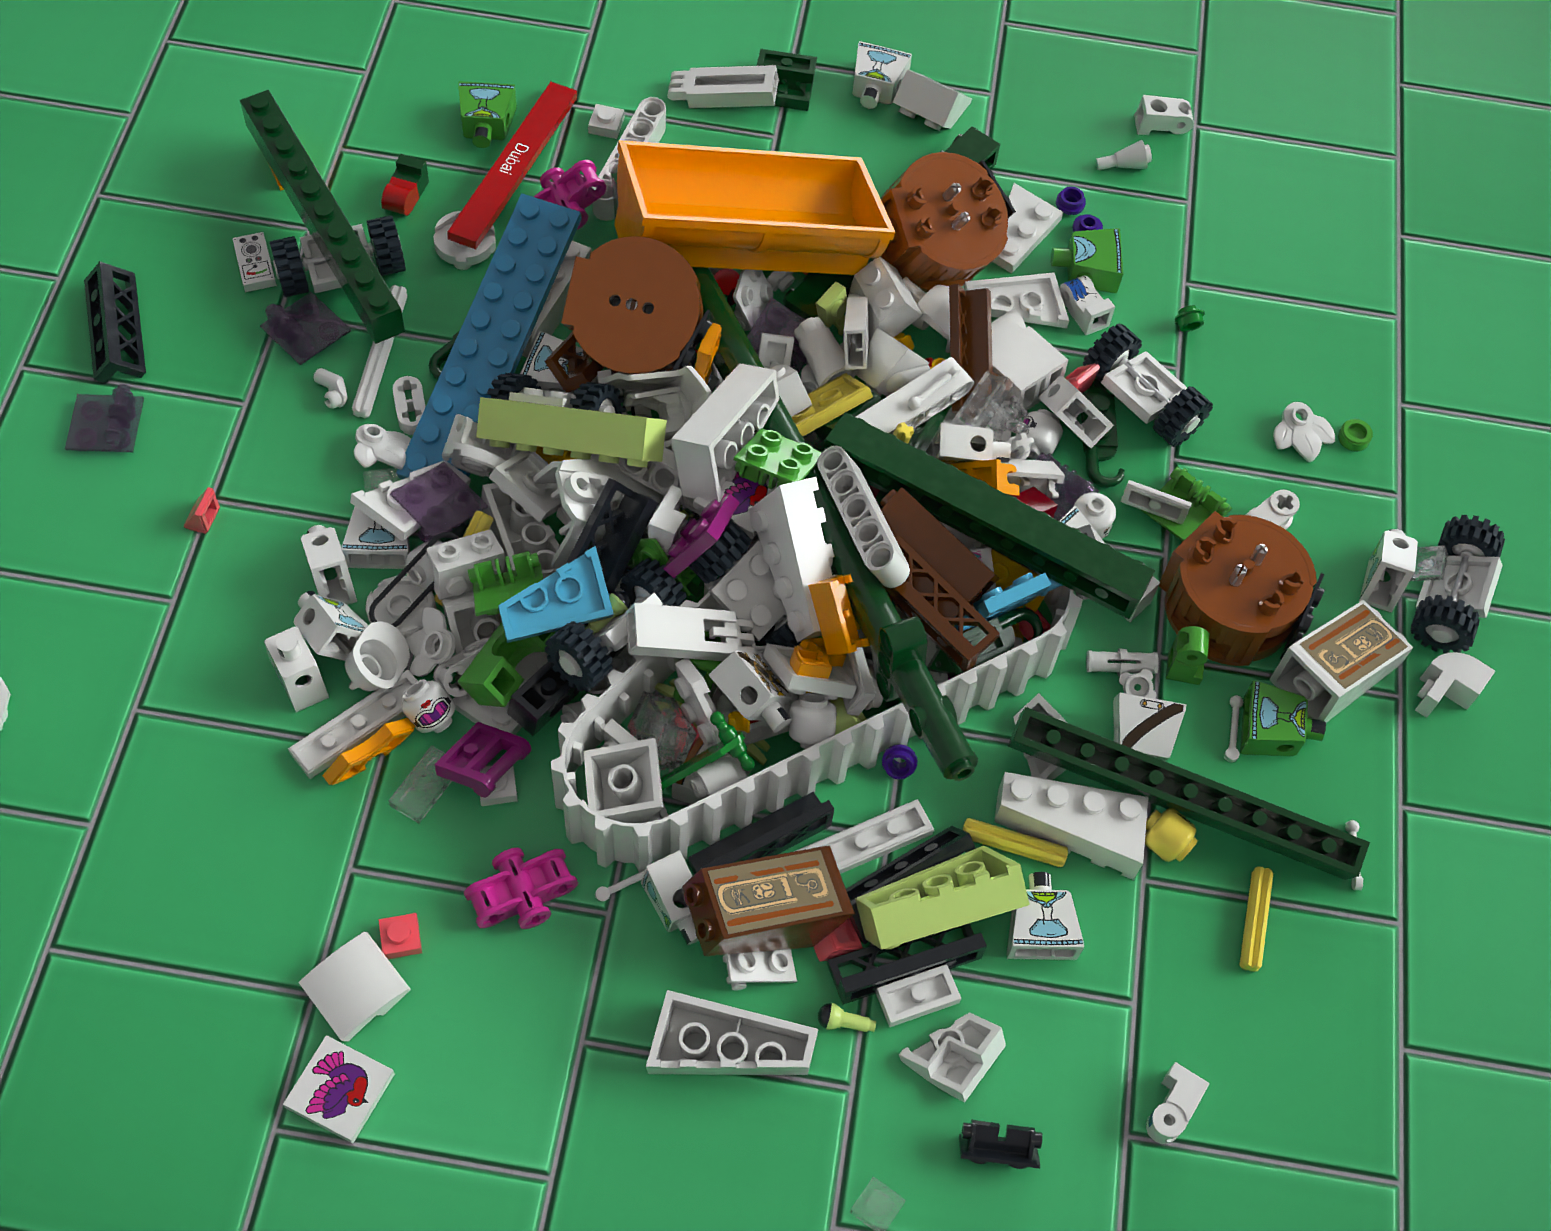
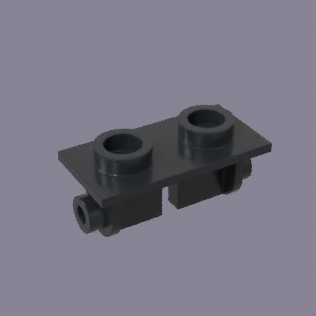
M971 1119L970 1123L963 1122L962 1132L959 1134L961 1159H969L978 1164L988 1162L1008 1164L1016 1169H1025L1027 1167L1040 1169L1038 1149H1041L1042 1132H1035L1034 1127L1007 1124L1005 1137H998L999 1123Z

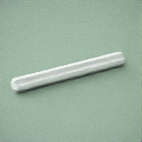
M393 285L390 291L403 312L408 296L407 290L403 286ZM394 337L377 344L374 341L372 343L352 405L353 415L356 417L368 418L371 414Z

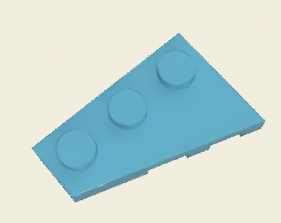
M596 546L587 550L582 556L569 564L566 563L558 568L556 572L540 582L532 584L498 605L507 643L558 631L571 621H575L576 624H587L613 617L614 613Z

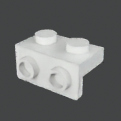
M485 530L427 548V556L434 567V591L439 600L458 596L473 590V583L470 582L468 569L474 568V564L491 560L496 575L498 573L494 559L498 558L504 573L505 552L492 530Z

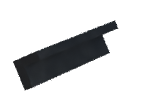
M99 261L84 280L94 380L106 384L117 371L142 378L146 373L135 273ZM113 278L125 281L126 289L122 290L113 281ZM119 300L128 310L127 315H124L116 306V301ZM122 325L131 335L130 340H127L119 332L118 326ZM124 350L134 360V364L122 361L121 351Z
M609 478L566 563L569 564L582 556L584 552L596 546L608 594L610 595L615 592L659 503ZM616 491H618L624 497L619 507L612 511L610 503ZM605 524L606 533L603 539L595 542L594 535L598 527Z
M813 791L689 856L688 864L694 874H696L702 868L778 855L830 827L835 808L829 800L821 804Z
M950 826L848 887L846 891L855 913L850 917V920L860 942L866 944L869 941L865 939L855 898L957 857L964 852L976 849L970 833Z
M969 923L902 943L893 949L881 950L877 946L872 945L829 959L827 965L842 1005L876 994L878 987L947 964L948 968L952 969L982 959L987 945L982 933L974 935ZM961 928L965 938L948 944L942 942L946 932ZM940 934L938 940L932 938L933 936ZM918 941L934 947L914 955L907 954L911 944ZM906 946L904 951L897 949ZM884 952L900 958L878 967L873 965L877 955ZM871 957L869 963L863 961V959ZM852 963L865 970L842 978L839 967Z

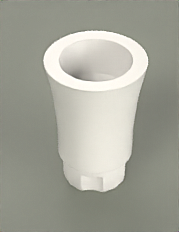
M810 317L804 320L794 330V335L799 342V348L808 361L818 388L844 373L853 378L858 373L859 369L845 370L844 350L830 329L825 326L819 317Z

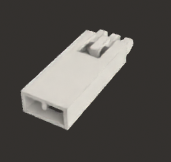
M776 65L702 67L690 68L689 71H673L667 97L673 101L687 100L689 108L775 106L779 81Z
M851 293L847 297L844 322L845 370L867 369L869 345L868 296H861L858 293Z
M634 603L626 611L628 652L631 655L724 661L733 651L756 653L754 647L742 646L755 643L754 634L741 633V631H752L754 629L753 621L736 619V611ZM704 631H709V639L720 637L721 642L705 641Z

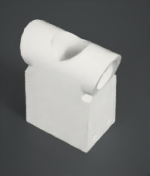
M1012 309L991 323L993 397L998 402L1007 400L1015 403L1020 409V414L1041 402L1039 399L1040 395L1059 376H1065L1068 359L1030 326L1026 328L1020 313Z

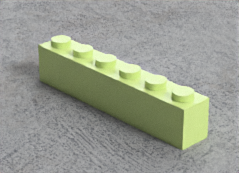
M480 397L476 438L489 439V446L510 448L511 442L516 443V450L536 452L537 446L543 447V454L563 456L564 450L571 451V458L591 460V454L599 455L598 461L619 464L620 458H626L628 466L648 468V461L662 462L667 420Z

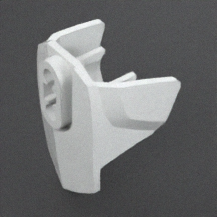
M685 366L674 371L644 374L618 372L598 380V383L614 385L615 388L643 390L626 395L623 406L628 408L644 405L657 411L660 419L667 420L664 447L673 451L672 437L691 418L692 414L700 408L712 392L692 366Z
M580 459L552 461L533 477L534 483H557L558 489L551 494L552 499L561 498L563 509L572 519V521L559 529L560 535H565L566 537L551 561L553 569H558L566 564L609 478L618 481L634 492L655 500L659 503L657 508L665 496L628 477L616 465ZM616 491L610 503L612 511L619 507L624 497L618 491ZM605 524L598 527L594 535L595 542L603 539L606 533Z

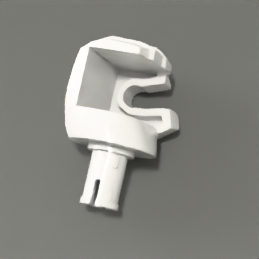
M908 277L903 278L904 283L923 314L912 325L921 330H925L930 325L948 340L946 352L949 353V286L936 285L926 293L910 281Z

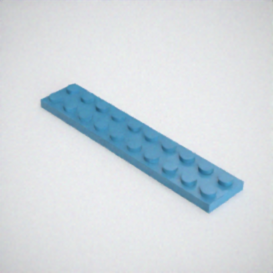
M521 193L405 452V465L402 470L398 469L396 472L399 479L408 478L410 472L444 461L442 452L455 415L467 416L472 421L478 423L480 397L491 398V395L487 394L489 388L494 389L491 383L494 379L498 380V375L515 373L582 219L579 211ZM449 458L447 462L451 464L452 458ZM458 469V470L461 471L463 474H465L467 477H469L470 474H471V473H468V472L463 471V470H461V469Z

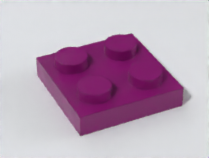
M729 493L720 502L716 499L712 500L701 513L702 517L698 521L694 518L689 520L679 533L683 537H680L668 550L667 553L671 557L663 569L675 578L714 545L720 538L740 502Z

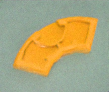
M716 323L710 326L704 339H702L694 368L707 385L712 372L711 364L715 353L718 351L722 328L721 325Z
M810 638L802 640L800 646L794 647L790 658V665L797 675L829 679L832 666L842 667L846 655H827L823 638Z
M408 718L384 724L365 742L341 753L322 776L329 785H335L366 770V763L380 753L386 756L399 746L414 731L415 725Z

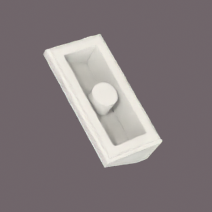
M1131 480L1128 481L1120 501L1179 524L1184 523L1192 504L1186 500Z

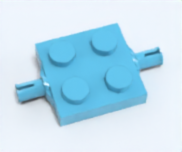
M1030 572L1014 580L1013 584L1004 590L1000 586L982 595V599L976 601L973 605L975 610L987 621H990L1033 601L1038 596H1045L1047 592L1063 585L1048 578L1046 573L1033 577ZM963 626V631L977 626Z

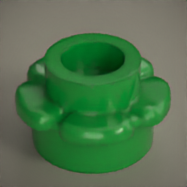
M1195 305L1183 307L1175 317V324L1179 325L1182 332L1196 330L1204 325L1203 316L1205 312L1204 310L1197 309Z

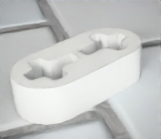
M404 376L393 384V395L399 427L405 434L413 435L426 406L421 382L415 377ZM405 390H411L412 399L406 400ZM415 411L416 421L410 422L408 412Z

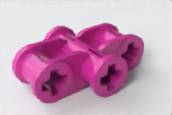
M582 160L575 163L566 172L556 167L545 171L540 178L543 190L534 197L579 211L582 219L577 228L578 230L588 221V214L585 208L605 194L607 186L602 179L598 178L593 161Z
M511 848L498 854L492 860V865L500 873L471 884L464 891L465 898L472 902L478 916L476 918L477 926L479 928H488L517 914L520 916L518 923L521 929H530L548 920L552 913L543 903L568 894L579 883L577 878L571 875L564 861L566 854L563 849L547 851L525 863L523 861L525 854L521 848Z

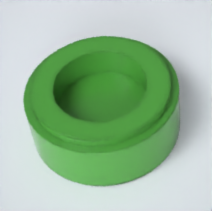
M1359 419L1347 420L1338 433L1341 445L1351 451L1366 449L1373 438L1371 427Z

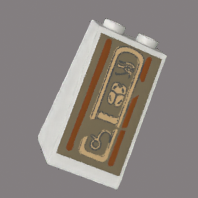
M1362 600L1291 645L1271 676L1270 681L1277 688L1304 696L1308 700L1307 718L1323 720L1327 723L1400 666L1413 647L1401 633L1397 632L1382 618L1376 609Z

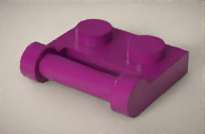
M477 722L434 764L436 775L470 787L477 795L486 798L495 790V784L518 760H524L530 754L532 748L529 742L520 736ZM502 749L507 750L485 774L480 772Z

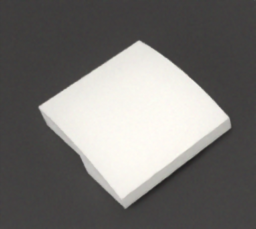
M363 932L347 942L298 982L341 1041H350L376 1015L384 1016L411 990L368 932Z

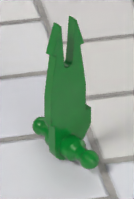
M713 712L710 716V721L719 730L718 737L721 742L711 746L660 778L661 789L664 790L666 787L694 773L705 765L713 763L728 752L733 758L739 760L744 771H752L755 767V762L747 754V746L743 741L745 736L742 731L737 732L733 725H728L724 714L721 712Z

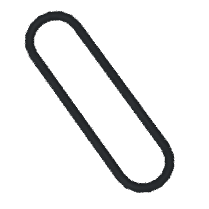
M443 532L437 534L373 601L369 609V617L372 623L378 622L374 616L376 606L424 556L427 548L433 546L439 539L449 537L453 540L458 539L457 535ZM434 581L391 625L397 627L434 589Z

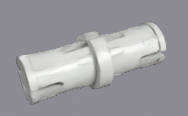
M1119 648L1118 652L1088 650L1086 656L1087 672H1117L1118 676H1120L1124 672L1139 673L1142 669H1148L1152 674H1157L1159 667L1157 652H1127V649ZM1108 661H1135L1137 664L1108 663Z

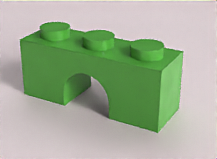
M501 622L460 677L458 683L479 705L505 707L510 701L511 695L518 690L525 680L515 670L517 664L531 653L545 652V642L557 631L507 643Z

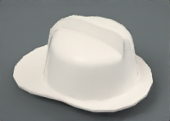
M378 621L371 623L364 629L345 661V669L351 680L349 685L351 690L360 688L369 692L379 689H391L397 683L407 667L410 653L405 637L396 627L390 623Z

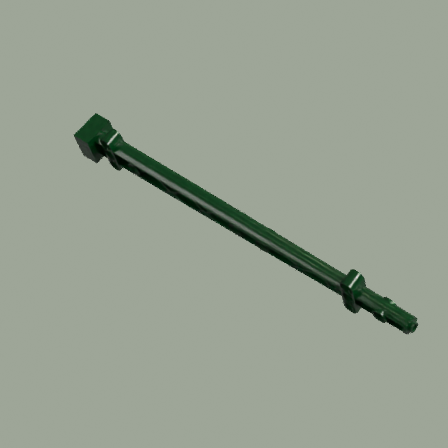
M617 172L611 174L615 219L618 209ZM692 267L701 285L699 292L702 298L703 316L708 309L713 316L712 322L721 325L722 328L718 351L715 353L713 363L723 381L739 363L764 368L711 270L706 267ZM779 396L780 399L763 429L773 430L785 438L798 443H805ZM816 464L804 479L817 478L819 490H815L813 493L817 508L823 507L826 522L821 523L825 543H831L833 548L832 575L851 574L853 582L845 583L853 615L865 637L868 638L869 644L877 657L876 681L879 691L886 702L900 698L909 714L915 734L919 739H923L944 778L954 779L955 781L964 780L974 773L978 758L975 752L972 751L957 723V715L951 700L946 695L942 696L925 664L928 646L925 628L917 616L901 620L882 583L865 565Z

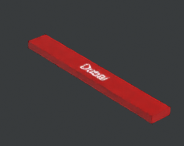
M554 82L548 84L447 231L448 240L475 250L478 248L577 100V90Z

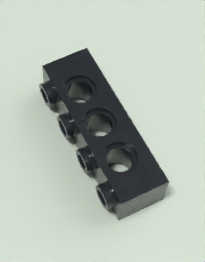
M627 644L617 651H611L608 656H611L612 659L617 657ZM552 662L544 664L510 698L507 714L532 736L580 692L577 687H570L567 679L563 681L560 678L561 673L559 671L555 672L552 669V666H554Z

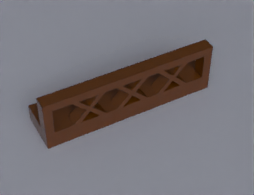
M959 284L949 285L951 357L955 359L974 381L970 391L952 404V412L963 420L994 417L991 291L988 288L965 291Z
M573 331L544 361L566 393L580 388V385L583 383L591 382L598 375L597 372L604 368L584 350L583 356L576 354L577 340ZM560 358L568 361V374L558 362Z
M898 535L895 539L902 553L908 558L910 568L908 582L905 581L895 588H888L884 585L883 587L891 601L908 618L917 616L921 620L926 635L963 672L970 670L976 664L978 655L999 637L1000 633ZM912 576L930 579L933 582V593L918 592L912 586ZM938 601H952L958 607V618L943 617L938 612ZM963 612H964L969 618H963ZM963 626H978L987 636L977 645L973 646L963 636Z

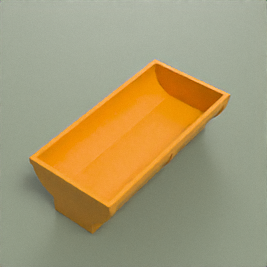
M623 140L618 142V209L614 224L618 238L640 236L661 241L679 252L691 267L855 275L867 265L869 258H879L885 252L889 241L894 239L895 230L862 157Z

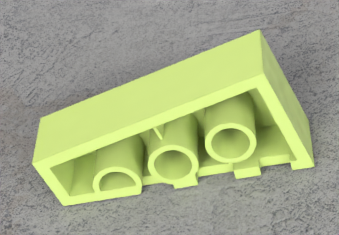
M981 846L855 898L865 939L881 950L893 949L902 943L1030 905L1021 865L986 846Z

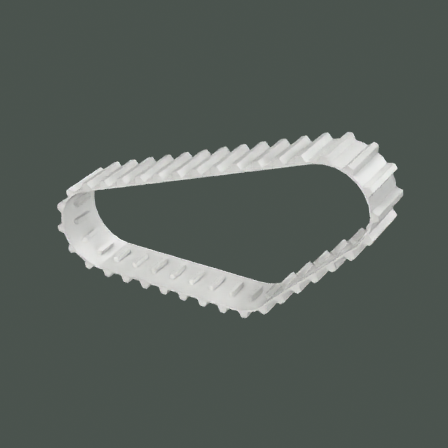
M942 523L968 549L986 546ZM758 535L754 537V540H759ZM1025 566L1026 568H1028V569L1032 570L1033 572H1035V573H1037V574L1040 575V573H1038V572H1036L1035 570H1033V569H1031V568ZM711 581L709 584L704 583V597L698 603L685 600L680 605V607L725 610L707 591L715 581ZM1060 586L1047 592L1043 600L1053 618L1048 631L937 685L942 696L946 695L951 700L957 715L958 725L965 722L970 708L980 705L988 711L995 707L1000 693L1008 690L1013 695L1018 696L1024 693L1027 681L1034 675L1046 679L1052 674L1060 650H1065L1083 599L1073 594V590L1065 586ZM632 655V666L627 671L622 673L612 670L606 675L607 690L599 697L587 693L581 699L582 713L574 723L562 722L558 728L560 757L551 761L555 806L557 809L564 810L566 836L571 844L584 842L590 849L597 852V864L606 868L614 860L623 863H634L640 873L645 870L646 866L652 864L653 861L660 860L679 850L686 860L689 846L701 840L712 845L720 841L721 830L733 824L743 829L752 824V815L764 809L773 813L783 808L784 799L794 794L804 797L813 791L815 793L816 784L827 778L837 785L844 782L847 768L858 763L866 769L874 767L878 753L893 745L907 746L908 739L916 734L912 728L908 712L903 703H900L663 819L646 823H622L601 816L589 809L584 800L581 801L577 797L575 772L584 762L583 751L595 749L604 740L603 728L611 719L620 725L656 690L655 686L658 683H663L676 670L675 663L682 660V658Z

